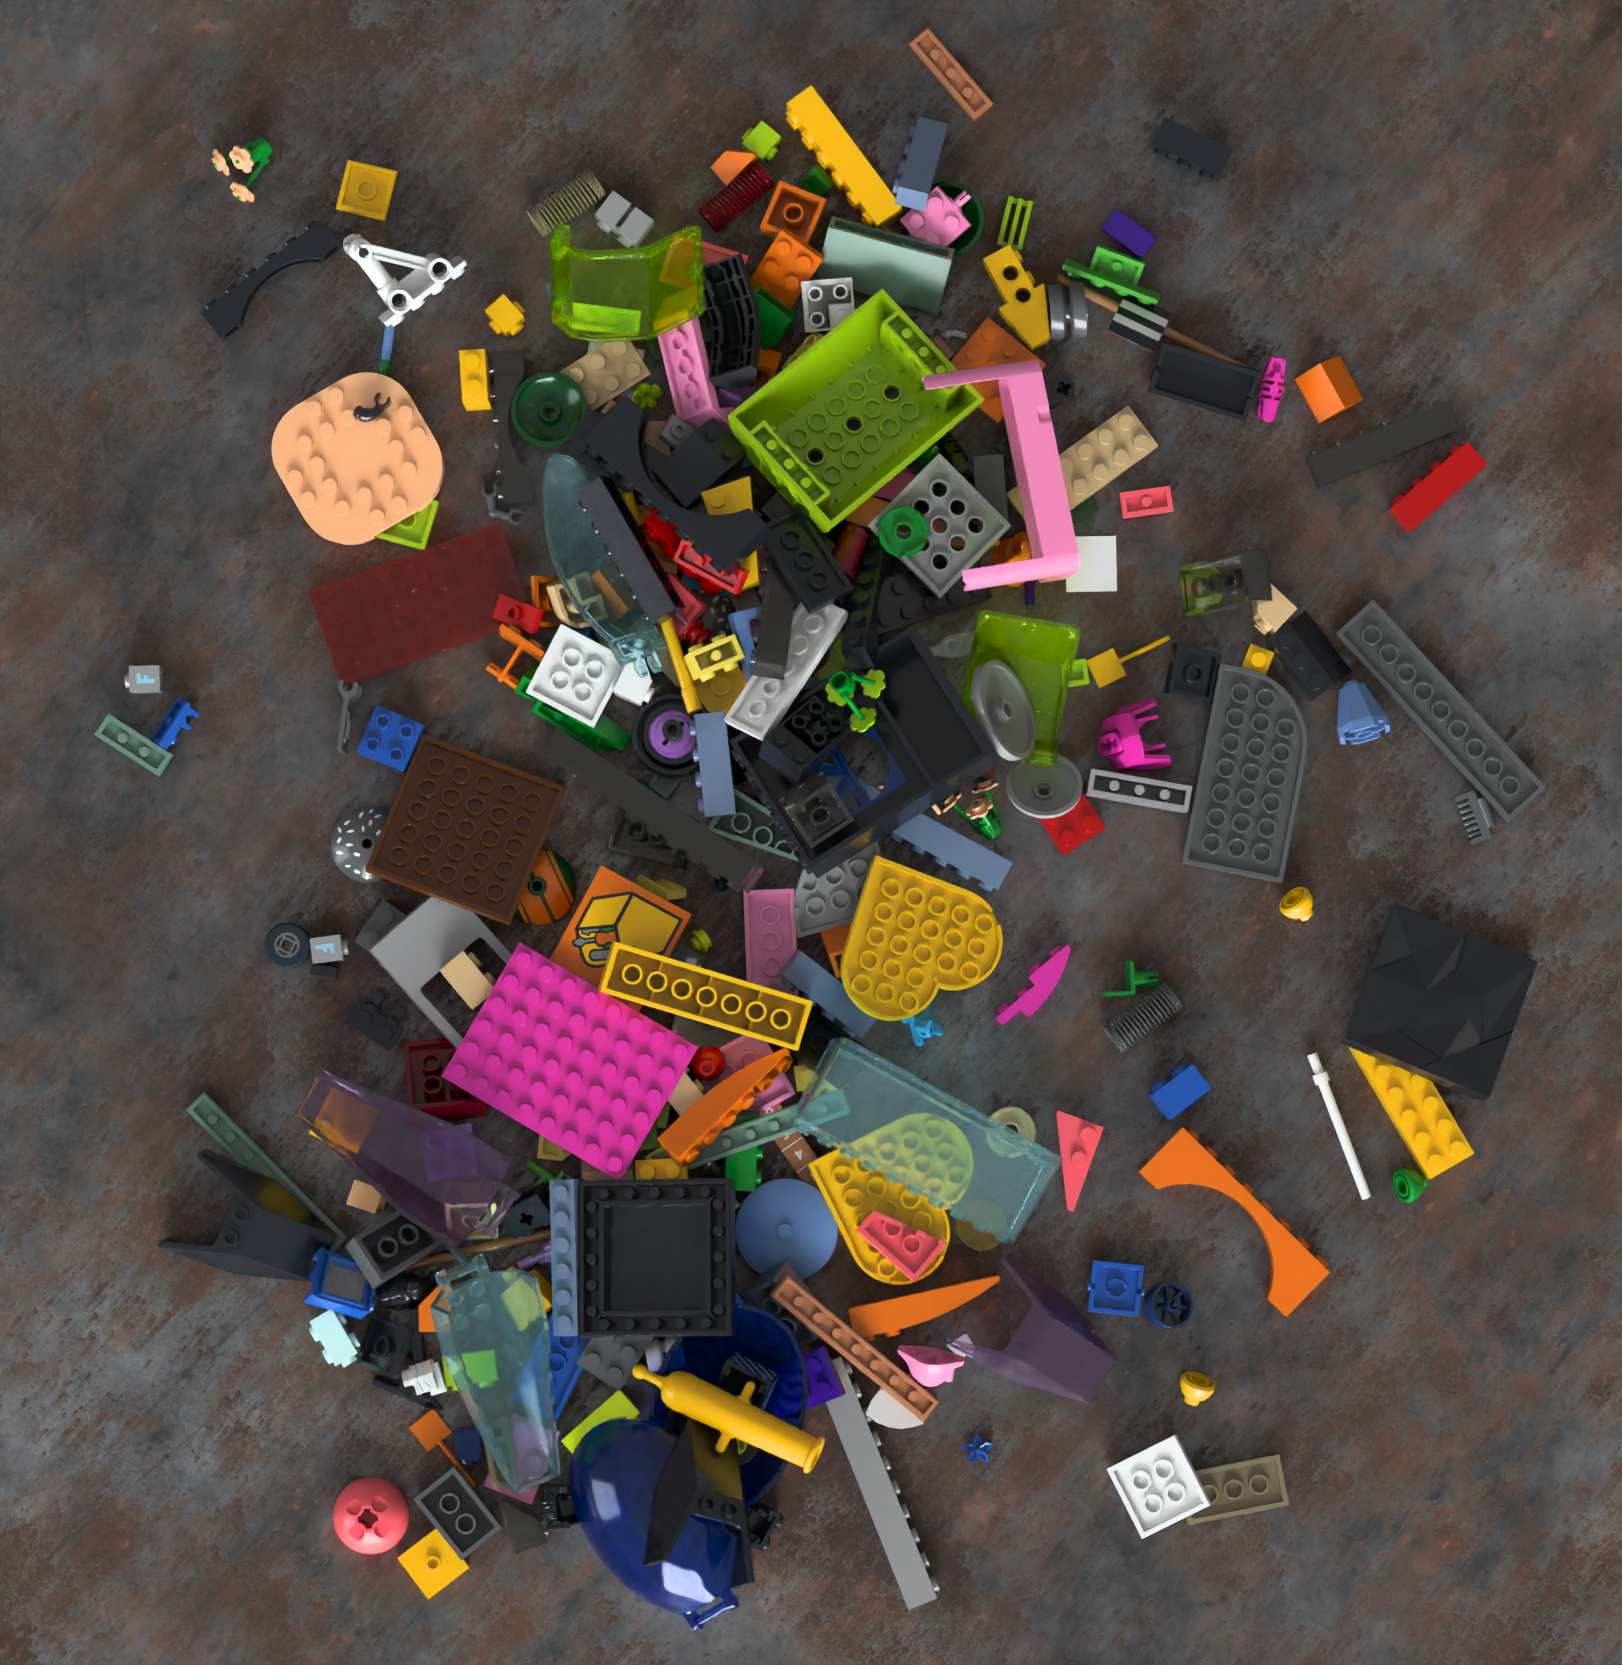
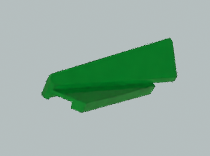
M534 661L514 691L518 695L536 703L532 712L596 753L604 752L607 748H618L619 751H622L631 739V736L603 713H601L595 727L592 728L525 693L540 665L538 661Z

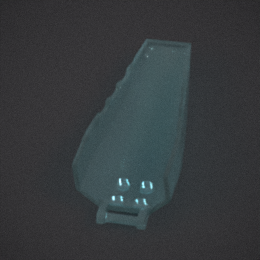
M482 1254L473 1257L472 1261L446 1272L441 1270L435 1273V1280L439 1285L440 1293L431 1304L430 1309L441 1354L469 1414L511 1491L517 1495L560 1476L558 1441L556 1440L557 1425L553 1417L555 1400L551 1392V1379H553V1375L549 1367L548 1355L551 1354L549 1325L537 1276L521 1269L489 1272L487 1261ZM475 1270L478 1271V1276L451 1287V1280Z

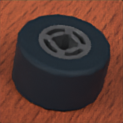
M290 922L280 923L273 927L266 935L264 943L265 953L269 960L278 967L286 969L297 968L303 965L311 955L309 939L311 937L300 925Z

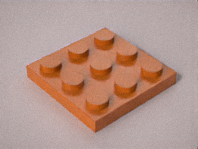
M989 317L986 318L951 360V363L958 371L1033 359L1039 361L1042 371L1046 367L1043 361ZM998 379L970 383L985 399L977 408L995 423L999 424L1004 415L998 390Z

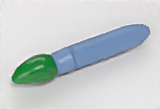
M391 324L389 326L385 325L381 361L379 363V373L385 376L390 369L395 326Z

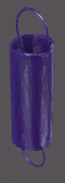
M1034 580L1025 581L1026 606L1035 604Z

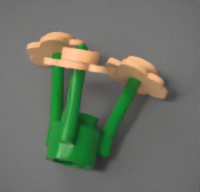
M258 137L253 142H248L242 148L235 146L230 151V154L225 157L217 149H214L213 166L219 172L223 170L226 176L229 175V168L226 162L230 160L233 161L236 168L242 169L245 173L251 172V167L254 163L259 162L244 185L232 182L230 185L233 195L237 199L244 202L246 200L254 202L255 196L249 192L248 188L261 169L269 162L267 156L272 153L270 144L264 138Z
M991 778L982 779L976 783L977 788L972 789V793L984 791L986 797L974 800L966 811L956 803L962 796L961 791H958L956 794L952 793L944 798L942 801L944 806L941 808V812L945 813L953 807L974 827L978 835L983 833L987 840L996 837L1003 831V827L1000 824L1002 818L997 812L990 789L999 785L998 781L992 782ZM977 817H980L978 819L979 824L974 820Z

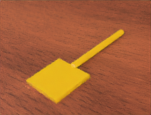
M1167 635L1120 659L1114 648L1087 660V665L1098 687H1104L1126 676L1127 674L1121 663L1170 640V636Z

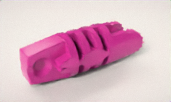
M1269 356L1262 374L1258 395L1257 417L1267 423H1271L1275 419L1282 395L1286 359L1281 357Z

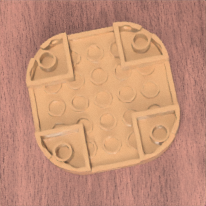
M363 372L349 375L299 403L282 417L272 439L271 449L274 466L306 522L324 539L344 545H357L371 541L379 533L415 512L425 509L438 495L445 472L442 451L410 395L398 382L378 373ZM377 393H382L379 404L386 403L387 398L390 397L391 405L384 409L382 414L375 420L360 422L359 419L353 416L357 406H362L363 408L375 407L374 398Z

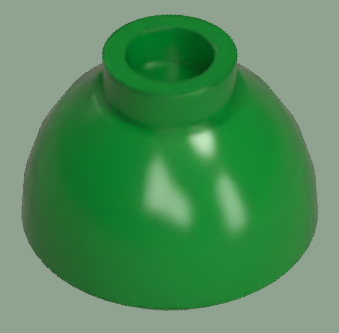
M1399 1168L1394 1173V1190L1397 1196L1405 1203L1415 1201L1421 1195L1423 1188L1427 1186L1426 1176L1413 1169Z

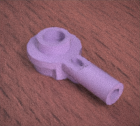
M551 1240L543 1245L544 1249L541 1252L517 1262L519 1269L523 1271L537 1263L550 1262Z

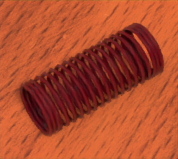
M755 161L753 165L749 166V169H745V172H742V175H738V178L735 177V181L732 180L731 184L728 183V187L725 186L724 189H721V192L714 195V198H711L710 201L707 200V204H702L698 211L712 230L719 233L723 230V227L726 228V224L730 225L729 220L733 222V218L737 219L736 215L740 216L739 211L744 213L743 209L751 208L750 203L754 205V201L758 202L757 198L761 199L760 194L765 196L764 192L768 193V190L774 189L776 184L765 168ZM710 204L715 208V210L717 211V213L712 209V207L710 206Z

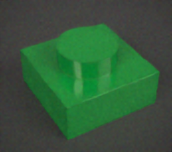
M820 165L814 167L800 181L806 191L823 197L835 185Z

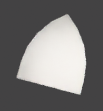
M882 1388L871 1400L866 1411V1415L875 1422L890 1428L904 1429L924 1424L923 1421L918 1419Z

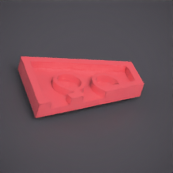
M874 1210L868 1214L855 1230L911 1281H915L947 1243Z

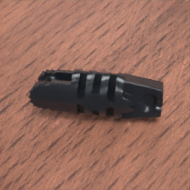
M947 432L935 442V445H938L940 454L970 482L973 475L967 464L968 457L958 441L950 432Z

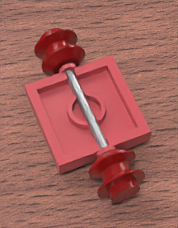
M669 573L668 578L686 607L672 617L679 641L681 642L684 638L685 641L692 640L691 647L700 643L704 647L710 642L712 631L709 628L703 629L704 622L697 620L707 606L675 574ZM653 624L664 635L661 624Z

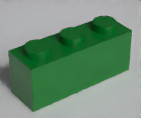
M742 1110L736 1116L733 1124L727 1128L760 1117V1111ZM763 1144L726 1157L725 1178L735 1179V1191L755 1192L756 1184H761L762 1169H757V1161L763 1158Z

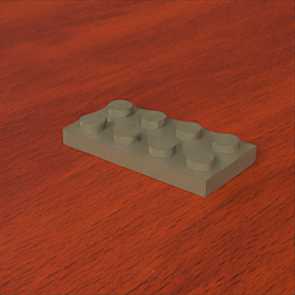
M1273 1454L1196 1469L1195 1472L1211 1505L1186 1517L1187 1524L1191 1525L1288 1506L1289 1500L1280 1455Z

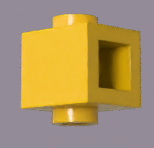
M504 294L484 310L491 320L488 323L497 335L502 332L505 337L510 334L514 336L524 327L522 324L525 322L522 315L525 312L516 300L511 303Z

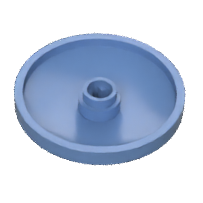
M780 1178L760 1185L756 1188L755 1192H751L739 1209L735 1224L737 1245L743 1258L759 1274L762 1275L769 1268L787 1261L797 1275L804 1279L819 1271L833 1254L838 1239V1226L821 1191L817 1187L800 1179Z

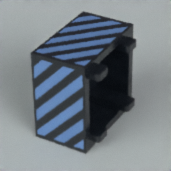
M734 1351L726 1359L715 1386L737 1397V1395H741L745 1384L752 1381L755 1384V1390L749 1401L752 1405L764 1410L780 1374Z

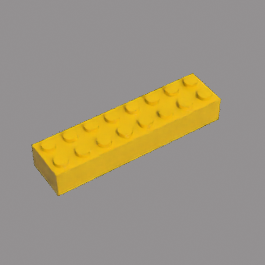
M612 941L598 986V991L796 1051L799 1049L813 1003L810 1000Z

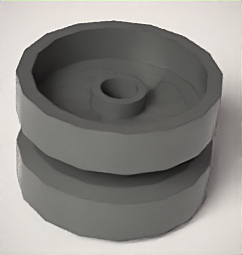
M1083 282L1069 283L1067 299L1064 297V290L1060 283L1047 284L1046 303L1050 340H1060L1065 337L1066 323H1068L1069 332L1073 339L1086 338L1088 307Z

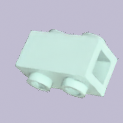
M331 1310L311 1320L310 1324L312 1327L309 1328V1331L316 1342L318 1340L321 1341L325 1348L322 1350V1353L329 1364L333 1362L335 1366L342 1364L343 1367H346L357 1360L355 1355L360 1352L358 1347L361 1344L354 1332L349 1334L345 1324L348 1322L344 1314Z

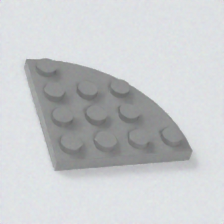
M877 841L819 878H816L813 873L808 875L805 869H802L794 897V919L798 938L852 923L872 857L875 855L882 857Z

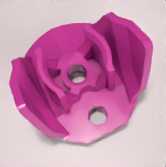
M1154 697L1124 707L1103 721L1101 726L1102 737L1098 739L1097 744L1098 750L1103 757H1107L1113 769L1143 772L1172 768L1170 755H1152L1162 752L1164 747H1166L1165 743L1151 746L1142 742L1139 734V729L1143 724L1147 723V721L1158 719V715L1155 714L1135 717V715L1157 706Z

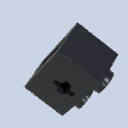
M544 1182L504 1202L496 1216L513 1239L521 1235L524 1237L529 1236L541 1225H550V1190Z

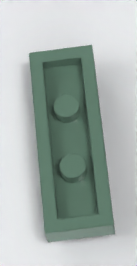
M110 714L106 716L94 734L159 777L174 756Z

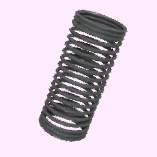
M1163 982V984L1158 986V989L1155 988V992L1151 991V994H1147V997L1144 996L1143 999H1140V1003L1136 1002V1005L1133 1004L1132 1007H1129V1011L1125 1010V1013H1121L1122 1016L1118 1015V1019L1114 1018V1021H1110V1023L1103 1026L1104 1031L1120 1052L1123 1053L1129 1047L1116 1028L1130 1046H1132V1043L1121 1027L1133 1043H1136L1123 1022L1137 1040H1140V1038L1131 1028L1128 1021L1139 1036L1143 1038L1142 1033L1130 1016L1144 1035H1147V1032L1138 1022L1135 1015L1148 1032L1151 1033V1030L1139 1013L1144 1017L1151 1029L1154 1030V1026L1141 1008L1156 1027H1158V1024L1146 1007L1157 1022L1162 1024L1148 1002L1163 1022L1166 1020L1153 1001L1167 1019H1169V1016L1157 999L1162 1003L1170 1016H1173L1160 995L1175 1014L1183 1009L1182 1003L1167 983Z

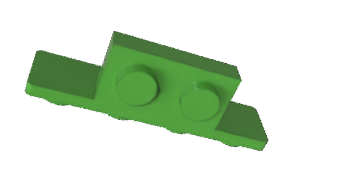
M1098 244L1090 267L1067 258L1064 261L1062 269L1066 270L1069 276L1075 278L1082 276L1090 279V283L1099 287L1106 285L1114 288L1113 291L1123 296L1130 294L1138 297L1137 300L1147 305L1157 304L1160 293L1137 285L1145 261Z

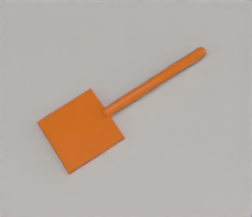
M430 1410L409 1427L428 1452L439 1444L454 1465H457L470 1483L476 1487L475 1481L442 1441L452 1431L435 1410Z

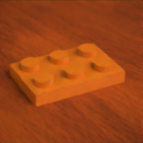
M784 227L750 279L752 287L754 289L756 286H760L785 306L793 309L802 295L801 281L812 279L825 256Z

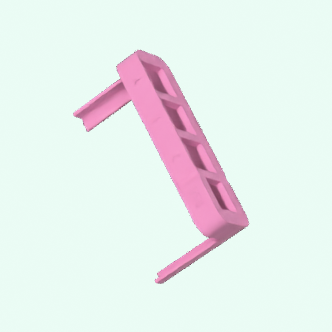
M1037 359L927 375L922 378L925 390L998 379V390L1032 559L962 570L963 581L966 584L963 587L964 591L1037 579L1040 583L1069 579L1079 570L1078 547L1053 423L1050 417L1042 369Z

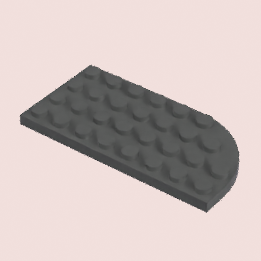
M1220 663L1181 864L1283 883L1307 756V731L1303 716L1294 699L1280 684L1262 673Z

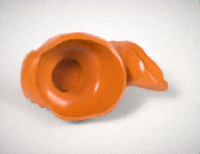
M1022 531L1016 533L1012 538L1001 539L998 550L992 556L994 564L999 565L1030 560L1031 550L1027 532ZM1024 582L1012 583V584H1006V585H1007V586H1015V587H1018V586H1020L1021 584H1023Z

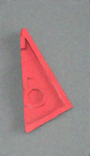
M1057 1110L1056 1119L1067 1210L1073 1212L1104 1127Z

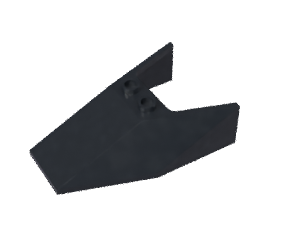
M209 1149L198 1152L197 1157L233 1190L235 1194L234 1201L213 1245L179 1243L166 1238L158 1243V1247L236 1275L310 1282V1273L316 1268L317 1261L312 1260L313 1255L322 1246L329 1251L336 1235L277 1180Z
M688 1418L654 1488L643 1566L649 1567L668 1561L689 1516L695 1515L721 1522V1526L727 1534L737 1537L730 1588L737 1589L755 1584L748 1510L737 1438H731L725 1451L718 1453L715 1447L721 1436L720 1431L697 1420ZM729 1525L736 1526L737 1529H732Z

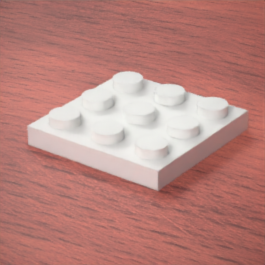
M560 624L525 693L594 728L628 659Z
M1176 1434L1107 1468L1142 1539L1211 1505Z

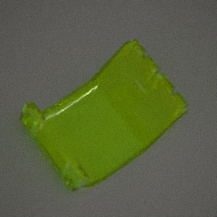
M559 224L551 235L549 242L552 323L570 338L598 343L651 340L701 316L705 311L701 227L689 225L643 248L587 250L573 247L570 244V225Z
M982 610L978 615L962 701L978 724L971 696L973 673L980 664L990 660H998L1006 664L1019 678L1028 695L1036 725L1035 745L1031 754L1016 760V762L1055 767L1058 757L1057 749L1062 718L1081 630L1075 625ZM996 753V755H997V757H998L999 759H1004L1003 757H1001L999 754Z

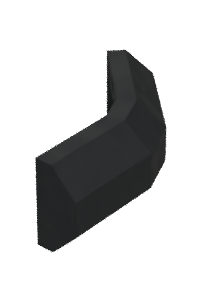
M739 253L694 269L712 329L713 338L708 380L715 386L733 390L753 384L758 371L762 329L757 299L742 254Z

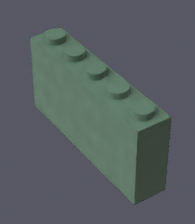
M832 216L822 250V255L825 256V259L818 268L815 280L852 277L853 293L861 292L872 297L883 288L895 303L900 306H912L926 313H938L955 249Z

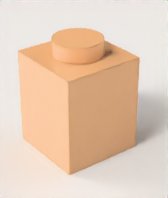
M355 1179L346 1204L377 1214L379 1209L384 1210L388 1196L384 1195L386 1189Z

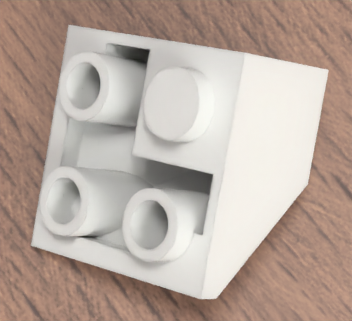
M852 277L801 281L805 333L832 330L855 311Z

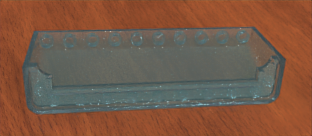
M843 1037L830 1040L789 1121L796 1125L794 1128L796 1131L807 1136L811 1133L818 1137V1143L828 1148L834 1146L840 1149L839 1154L847 1159L853 1160L856 1158L862 1161L861 1166L871 1172L880 1171L885 1174L883 1177L885 1180L896 1185L900 1182L907 1186L905 1189L907 1192L918 1197L921 1194L929 1198L928 1203L934 1207L941 1209L943 1206L951 1210L950 1215L961 1221L964 1218L973 1223L972 1227L983 1233L986 1230L995 1235L994 1239L1004 1245H1007L1008 1242H1015L1063 1160L1060 1156L861 1045Z

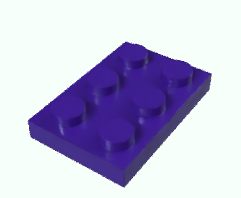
M826 1346L770 1368L780 1374L770 1400L778 1418L781 1420L846 1394Z

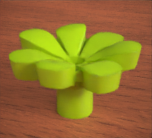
M640 382L635 385L636 391L633 393L631 400L643 411L647 405L650 408H654L657 406V402L654 399H659L662 396L661 388L657 384L650 386L648 383Z

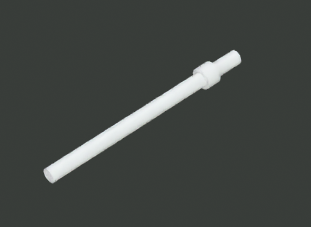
M1317 1052L1312 1053L1307 1057L1314 1072L1313 1080L1315 1085H1318L1360 1196L1362 1200L1372 1196L1328 1081L1330 1078L1327 1070H1323Z

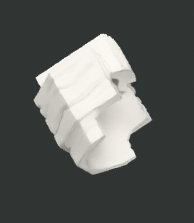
M429 1359L411 1365L409 1369L401 1371L404 1387L413 1385L417 1395L431 1391V1396L447 1391L439 1361L434 1362V1359Z

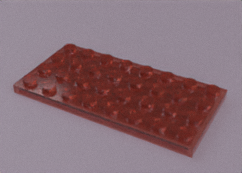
M501 523L308 590L339 680H344L345 685L359 682L500 632L499 627L501 624L509 626L507 623L492 618L500 593L529 604Z

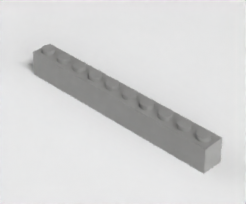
M840 1355L831 1360L846 1394L826 1402L907 1608L910 1610L937 1599L935 1592L940 1589L935 1577L929 1578L926 1568L930 1564L925 1552L919 1553L916 1546L920 1539L915 1527L909 1528L907 1519L911 1518L906 1504L900 1505L897 1495L901 1494L896 1479L891 1481L887 1471L892 1469L886 1455L881 1457L877 1447L882 1446L877 1432L871 1433L868 1423L872 1422V1419L866 1415L867 1407L862 1409L858 1399L862 1398L857 1383L852 1385L849 1375L853 1373L847 1359L842 1360Z

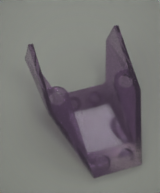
M1000 1255L998 1259L1032 1301L1030 1310L1006 1348L1001 1351L953 1340L949 1337L946 1340L947 1344L1011 1384L1090 1403L1117 1359L1065 1295Z

